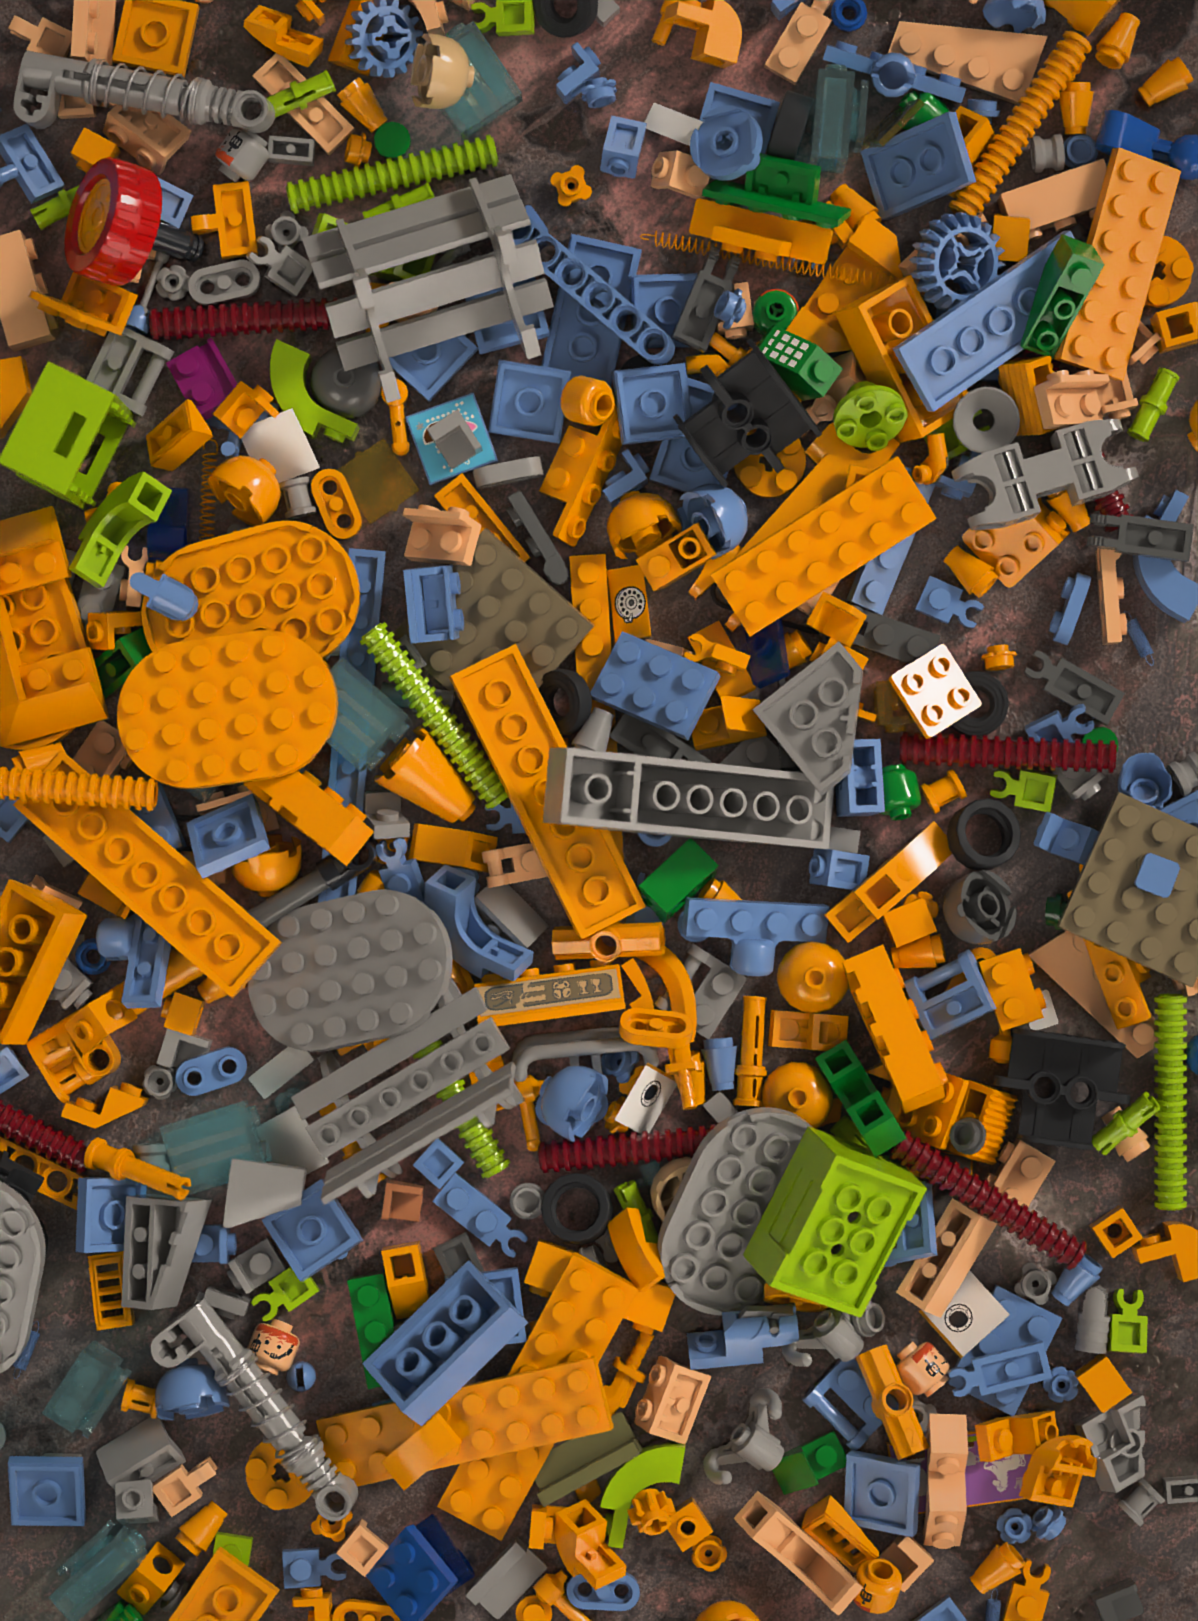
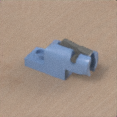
M795 1303L745 1306L740 1311L722 1312L723 1330L687 1333L690 1370L763 1363V1348L785 1346L799 1341Z

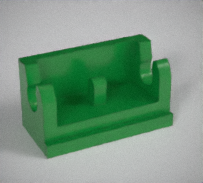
M689 838L638 886V889L642 892L641 897L644 903L665 924L685 905L686 897L693 898L710 879L716 876L719 865L692 838Z

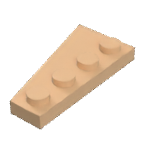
M899 21L888 53H901L907 56L913 64L927 68L926 73L940 77L941 73L962 79L960 83L962 86L1019 106L1018 100L1020 97L1026 96L1025 90L1027 87H1030L1048 36Z
M1065 930L1029 953L1031 960L1049 975L1059 987L1067 992L1114 1039L1126 1044L1125 1049L1132 1056L1138 1059L1154 1049V1042L1158 1041V1037L1154 1036V1031L1158 1030V1026L1154 1025L1155 1018L1151 1012V1018L1147 1021L1122 1029L1116 1028L1083 938Z

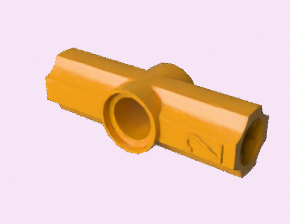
M617 921L582 940H579L573 926L554 927L551 944L556 960L595 958L600 962H611L618 957L662 956L665 953L666 937L662 922L622 924ZM601 936L612 937L616 942V946H607L602 941Z
M887 1345L876 1347L856 1356L855 1358L872 1396V1411L877 1418L882 1420L898 1461L928 1449L929 1445L912 1407L914 1400L912 1392L902 1383ZM887 1394L896 1397L898 1401L897 1411L892 1410L887 1405Z

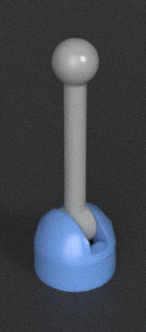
M156 252V263L139 305L133 306L125 326L141 335H148L150 329V311L146 307L157 281L156 276L163 264L169 260V255Z

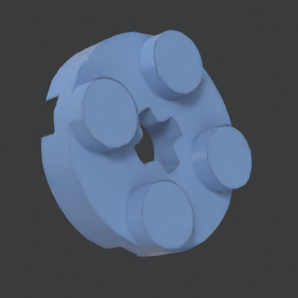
M721 106L709 111L702 118L705 121L701 124L699 130L695 128L691 135V157L694 163L712 179L722 181L736 179L747 171L754 170L759 165V154L763 143L761 128L749 113L742 111L738 107ZM729 135L733 140L731 147L727 150L719 148V145L725 142V137Z

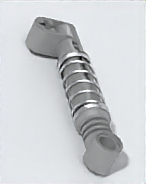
M26 51L24 53L13 101V109L16 115L23 122L36 129H45L55 122L62 94L83 98L87 104L96 106L104 102L105 108L112 103L122 105L124 111H127L128 107L142 109L143 115L148 110L159 112L162 119L166 117V114L180 116L181 122L185 120L187 113L189 122L194 125H203L214 120L215 123L232 124L234 127L244 128L253 133H261L268 130L275 120V109L272 103L255 90H238L236 92L235 89L218 88L210 80L200 77L193 79L188 86L187 80L180 73H177L172 78L167 77L163 70H158L154 74L147 73L143 66L130 70L125 63H119L114 67L110 66L105 59L93 58L87 62L33 51ZM30 89L48 91V95H36L35 97L30 94ZM40 103L42 105L41 109L34 110L32 113L30 111L31 106H37ZM254 103L261 104L260 115L256 119L248 120L246 117L248 107Z
M205 1298L200 1299L168 1323L152 1340L151 1355L153 1359L161 1366L175 1367L199 1351L215 1371L214 1379L217 1381V1384H220L219 1387L226 1385L228 1388L226 1396H234L240 1403L238 1410L241 1412L246 1411L251 1417V1427H258L264 1434L263 1443L272 1444L276 1449L275 1458H284L281 1461L283 1468L288 1473H294L297 1477L302 1475L301 1483H308L305 1487L308 1491L314 1490L311 1495L315 1499L318 1513L324 1519L330 1521H339L345 1518L357 1500V1485L350 1477L343 1475L340 1471L335 1473L337 1467L335 1464L329 1465L332 1461L329 1457L323 1458L326 1455L323 1450L324 1443L320 1440L321 1437H318V1434L304 1436L303 1432L306 1429L304 1425L307 1423V1420L300 1421L292 1410L295 1404L288 1405L280 1395L282 1388L275 1389L268 1380L270 1373L264 1374L255 1363L258 1360L255 1353L251 1349L243 1348ZM183 1331L187 1337L178 1347L175 1346L171 1349L167 1343L175 1341ZM281 1449H283L285 1454L278 1456ZM329 1492L340 1493L345 1503L338 1504L332 1501Z

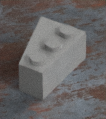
M159 1194L126 1196L121 1307L146 1310L177 1307L212 1199L185 1197L183 1200H178L170 1195Z

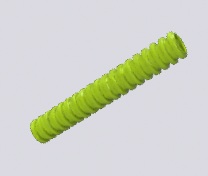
M489 134L485 136L486 139L480 140L479 137L474 138L475 142L469 143V140H464L463 145H458L457 142L452 143L453 147L450 148L442 145V150L436 151L434 147L430 148L431 152L429 153L421 150L419 151L420 155L414 156L413 153H409L408 158H403L400 155L397 156L398 160L395 161L387 158V163L381 164L380 161H375L374 166L366 163L364 168L361 169L358 166H354L353 171H348L345 168L342 169L340 174L332 171L331 176L326 177L325 174H320L319 179L311 176L309 181L306 182L303 179H299L298 184H292L291 181L287 182L285 187L291 211L294 214H298L299 209H305L307 212L310 211L312 206L320 209L321 204L326 203L327 206H332L333 201H338L341 204L343 199L349 198V201H353L354 196H360L361 199L365 198L367 193L375 196L376 191L382 190V193H387V189L392 187L396 191L398 186L404 185V188H408L409 183L415 182L416 186L420 185L422 180L430 183L431 178L437 177V180H442V176L447 174L451 178L453 173L459 172V175H463L464 170L470 169L472 173L476 171L475 168L481 167L482 170H485L487 168L486 165L492 164V167H497L499 160L494 139Z
M385 622L379 623L363 635L359 643L361 645L366 644L368 647L366 652L368 654L372 653L375 656L373 661L376 664L379 662L382 665L380 668L382 673L387 672L389 674L387 678L389 682L394 681L396 684L395 690L402 691V699H408L410 709L415 708L417 711L415 716L417 718L421 717L424 720L422 725L424 727L428 726L431 729L429 734L431 736L435 735L438 738L436 743L439 746L441 744L444 746L443 752L445 755H451L450 761L452 764L457 763L459 766L457 768L458 772H464L466 775L464 780L466 782L471 781L473 784L471 789L473 791L477 790L480 793L478 798L480 800L484 799L487 802L485 807L487 809L496 807L508 798V795L495 769H492L490 766L492 764L490 759L486 760L483 757L485 752L483 750L479 751L476 748L478 743L470 740L471 734L463 731L464 725L463 723H457L455 720L457 718L456 714H450L448 711L450 706L448 704L444 706L441 702L443 697L441 695L437 697L434 693L436 688L434 686L430 687L427 684L430 680L427 677L423 678L421 676L423 672L421 668L416 669L414 667L416 662L414 659H408V651L401 650L399 647L401 642H395L392 638L395 634L392 631L388 633L385 629L388 625Z
M1158 994V996L1154 997V1002L1158 1003V1007L1154 1008V1013L1158 1014V1019L1154 1020V1025L1158 1026V1030L1154 1031V1036L1158 1037V1041L1154 1042V1048L1158 1049V1053L1154 1054V1059L1158 1060V1064L1154 1065V1070L1158 1071V1075L1154 1076V1082L1158 1083V1087L1154 1088V1093L1158 1094L1156 1101L1160 1106V1111L1154 1114V1116L1158 1117V1121L1154 1122V1127L1158 1128V1132L1154 1133V1138L1158 1140V1143L1154 1144V1150L1158 1151V1155L1154 1156V1161L1158 1162V1166L1154 1167V1173L1158 1174V1177L1154 1178V1184L1158 1185V1188L1154 1190V1195L1158 1196V1200L1154 1201V1206L1160 1210L1176 1211L1187 1207V1201L1183 1200V1197L1187 1196V1190L1183 1189V1185L1187 1184V1179L1183 1178V1174L1187 1173V1167L1183 1166V1163L1187 1162V1156L1183 1155V1151L1187 1150V1145L1183 1144V1140L1187 1139V1133L1183 1132V1129L1187 1128V1122L1183 1121V1117L1187 1116V1111L1183 1110V1106L1187 1105V1099L1183 1098V1094H1187V1088L1183 1087V1083L1187 1082V1077L1183 1076V1072L1187 1071V1065L1183 1064V1060L1187 1059V1054L1183 1053V1049L1187 1048V1042L1183 1041V1037H1187V1031L1183 1030V1026L1187 1025V1020L1183 1019V1015L1187 1014V1008L1183 1007V1003L1187 1002V997L1182 994Z
M439 1039L413 1054V1058H423L438 1049L442 1041ZM463 1079L457 1080L437 1092L436 1098H441L444 1102L464 1090L463 1085L465 1081ZM477 1116L456 1127L460 1131L458 1134L459 1138H464L466 1141L464 1147L471 1150L469 1154L471 1159L475 1158L477 1160L476 1168L481 1167L483 1171L481 1173L482 1178L488 1179L509 1166L508 1164L511 1161L509 1158H504V1149L498 1148L499 1140L497 1138L493 1139L492 1134L494 1132L492 1128H485Z

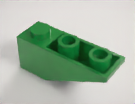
M1061 234L1044 265L1020 343L1021 348L1044 356H1050L1052 359L1054 358L1105 265L1093 245Z

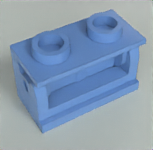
M453 565L403 570L410 644L460 638L459 631H464V616L462 609H457L455 595L460 594L461 585L459 573H453Z

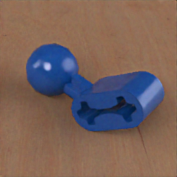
M1116 110L1104 111L1095 143L1096 149L1111 155L1112 149L1120 147L1151 160L1168 163L1170 167L1181 170V179H1198V135H1184L1177 138L1174 142L1159 139L1161 131L1158 128L1125 112Z

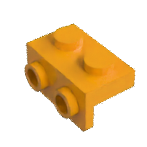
M1016 948L977 962L982 978L997 1008L994 1010L1000 1031L1044 1018L1041 1010L1047 1008L1040 987L1036 989L1033 987L1030 975L1034 974L1035 971L1028 953L1022 954L1021 948Z

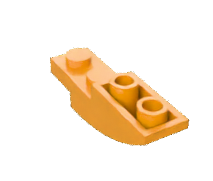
M932 821L881 864L874 873L828 910L824 916L843 939L849 943L870 924L881 918L952 854L949 849L947 835L935 821Z

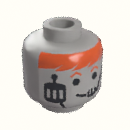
M232 129L215 152L217 160L222 163L218 170L234 182H237L239 177L246 181L253 180L269 158V152L265 148L268 143L256 133L247 129Z

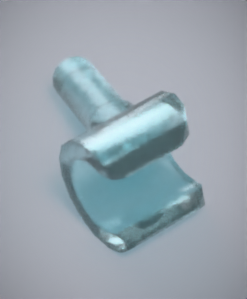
M652 1161L651 1163L639 1166L642 1177L635 1180L637 1188L652 1184L653 1178L661 1169L659 1162Z

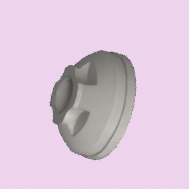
M981 387L969 391L960 399L953 414V427L957 438L965 447L977 453H984L1011 444L1019 430L1020 415L1016 403L1007 393L994 387ZM980 409L989 410L994 417L992 427L986 431L976 429L973 424V416Z

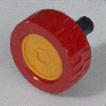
M107 157L97 161L88 170L76 191L67 219L64 250L67 264L74 273L94 281L113 286H122L130 282L139 273L151 250L179 259L186 258L187 261L193 263L202 254L204 240L201 235H192L189 231L160 222L162 189L158 177L152 171L127 161Z

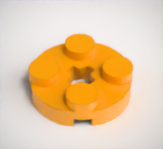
M1163 236L1156 264L1159 263L1164 267L1162 273L1165 276L1162 280L1158 277L1151 280L1144 305L1147 308L1172 305L1184 295L1191 283L1194 266L1190 256L1177 240L1169 236Z
M757 428L751 430L747 435L753 434ZM798 438L779 452L777 457L785 467L779 473L774 468L772 471H765V465L759 463V458L764 457L763 454H750L733 467L734 473L741 485L751 494L760 498H778L793 490L802 479L806 467L805 450Z
M261 1441L252 1451L245 1467L246 1482L250 1492L260 1503L273 1510L291 1509L299 1506L311 1496L314 1490L308 1491L305 1488L308 1483H301L302 1475L297 1477L294 1473H289L290 1480L284 1481L282 1478L277 1480L273 1476L276 1472L274 1465L276 1463L281 1464L284 1458H275L276 1449L272 1444ZM281 1449L278 1456L285 1454V1451Z

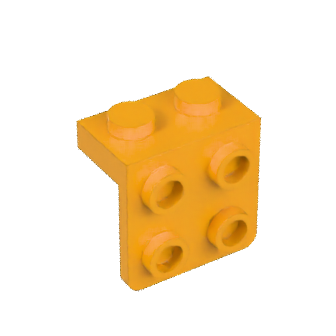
M73 272L61 300L31 290L28 297L39 302L37 309L56 317L60 316L65 319L66 323L105 337L107 331L122 335L138 295L120 286L94 281Z
M1041 497L1037 498L1041 512L1034 519L997 529L971 530L969 528L962 536L963 542L981 561L994 567L993 572L998 576L1003 585L1008 588L1016 585L1071 533L1066 528L1064 519L1058 513L1050 511L1041 502Z

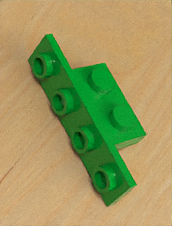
M763 153L759 154V165L754 170L746 172L745 185L715 179L704 187L702 191V196L714 198V201L718 204L733 205L736 203L748 206L750 211L757 213L768 211L780 213L787 220L797 221L806 219L815 221V224L822 228L838 227L851 216V209L817 201L821 166Z

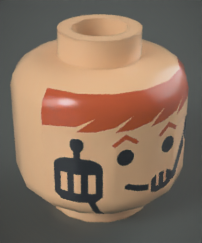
M273 1318L271 1324L261 1323L255 1327L247 1349H251L255 1356L258 1357L255 1363L261 1371L277 1376L279 1371L283 1372L290 1369L300 1345L298 1337L291 1333L292 1325Z
M912 1341L896 1355L901 1360L896 1365L901 1381L910 1389L913 1395L918 1396L924 1393L926 1397H929L949 1380V1377L946 1375L949 1370V1364L930 1342H924L917 1346Z

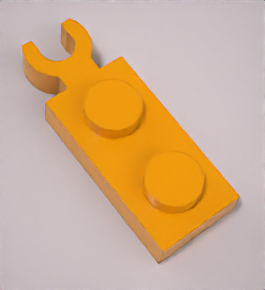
M1028 1558L1024 1560L1025 1565L1021 1568L1024 1582L1023 1584L1015 1581L1012 1582L1002 1621H1042L1050 1593L1047 1590L1040 1589V1587L1050 1577L1051 1568L1049 1564L1044 1563L1042 1572L1039 1575L1030 1574L1032 1561Z

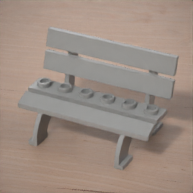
M511 174L480 184L475 177L469 179L470 187L346 225L343 218L335 220L336 228L302 238L319 289L353 280L356 295L327 303L325 308L334 338L370 328V332L335 343L344 371L380 361L383 370L379 371L378 374L387 403L401 399L395 374L389 361L390 357L513 320L527 359L541 355L535 327L533 324L526 326L523 316L552 308L554 305L545 278L513 287V283L545 273L536 239L518 245L514 243L511 230L531 224ZM490 237L494 249L492 253L371 290L367 276L369 274ZM500 287H503L504 289L500 292H496L487 296H483L474 300H470L458 305H454L445 309H441L432 313H428L419 317H415L379 329L380 324H384L396 319H400L409 315H413L422 311H426L435 307H439L451 302H455Z
M451 978L445 996L441 995L437 1002L439 1009L431 1013L432 1015L424 1023L408 1033L389 1038L342 1067L331 1050L317 1058L320 1062L323 1078L291 1097L301 1120H304L334 1102L337 1109L305 1127L323 1159L354 1141H357L362 1149L327 1170L324 1180L325 1186H323L320 1198L324 1205L358 1186L366 1198L372 1197L376 1193L380 1172L384 1173L391 1180L403 1173L398 1161L475 1116L478 1117L485 1128H489L495 1122L497 1103L510 1110L525 1101L513 1081L516 1072L513 1062L508 1063L495 1072H492L486 1065L487 1062L510 1049L492 1017L468 1031L464 1028L465 1023L488 1010L477 986L462 995ZM448 1033L452 1034L454 1039L354 1099H349V1092ZM472 1071L479 1080L378 1141L369 1133Z

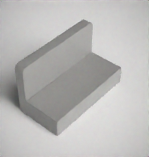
M509 884L492 888L486 886L474 897L477 912L487 927L497 935L522 947L528 948L549 927Z
M158 1417L157 1419L147 1418L96 1451L106 1481L114 1490L117 1482L150 1480L153 1483L180 1464L186 1462L183 1452L168 1436L162 1419Z
M516 1536L467 1587L465 1596L475 1606L480 1603L495 1619H500L546 1571L547 1565Z

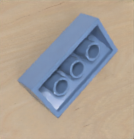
M468 1260L362 1364L399 1409L422 1427L528 1322L511 1302Z

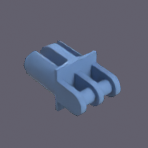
M140 572L134 573L130 577V586L150 598L146 607L176 621H186L197 612L198 598L193 590L164 573L159 581Z

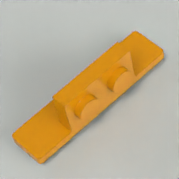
M697 198L695 201L689 228L690 234L722 242L721 250L742 254L743 248L756 250L755 258L776 262L777 256H785L824 265L827 261L833 235L831 228H822L801 221L787 220L783 217L757 213L732 205H722L701 198Z
M616 404L612 414L602 424L598 435L570 425L568 426L539 492L548 497L566 503L553 531V536L572 547L576 546L579 538L585 532L587 520L594 505L600 499L603 485L609 472L616 464V457L622 446Z
M1069 891V892L1067 893L1068 899H1069V897H1070L1072 891ZM1083 938L1116 1028L1122 1029L1150 1019L1151 1014L1140 987L1141 982L1151 977L1150 969Z

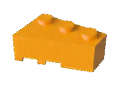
M307 770L302 774L299 771H295L281 777L243 783L245 787L278 815L345 866L350 863L374 833L363 822L367 816L351 803L345 808L341 805L344 799L328 786L324 791L319 788L322 782Z

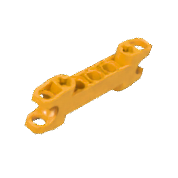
M833 422L821 432L822 435L817 437L804 452L817 464L743 548L738 545L732 551L716 559H709L705 563L701 574L688 591V594L696 600L715 583L710 575L711 573L842 491L845 487L850 464L875 470L889 461L900 443L893 438L888 441L887 446L882 450L869 454L861 453L854 446L848 445L838 438ZM733 613L724 626L732 633L741 625V622L736 614Z

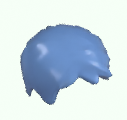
M987 0L983 7V15L988 23L995 28L1010 24L1014 27L1015 33H1021L1026 28L1031 27L1035 29L1038 25L1044 24L1046 10L1043 0Z
M1138 753L1129 757L1123 764L1118 777V792L1160 810L1163 808V803L1168 801L1173 793L1172 777L1157 755L1154 753Z

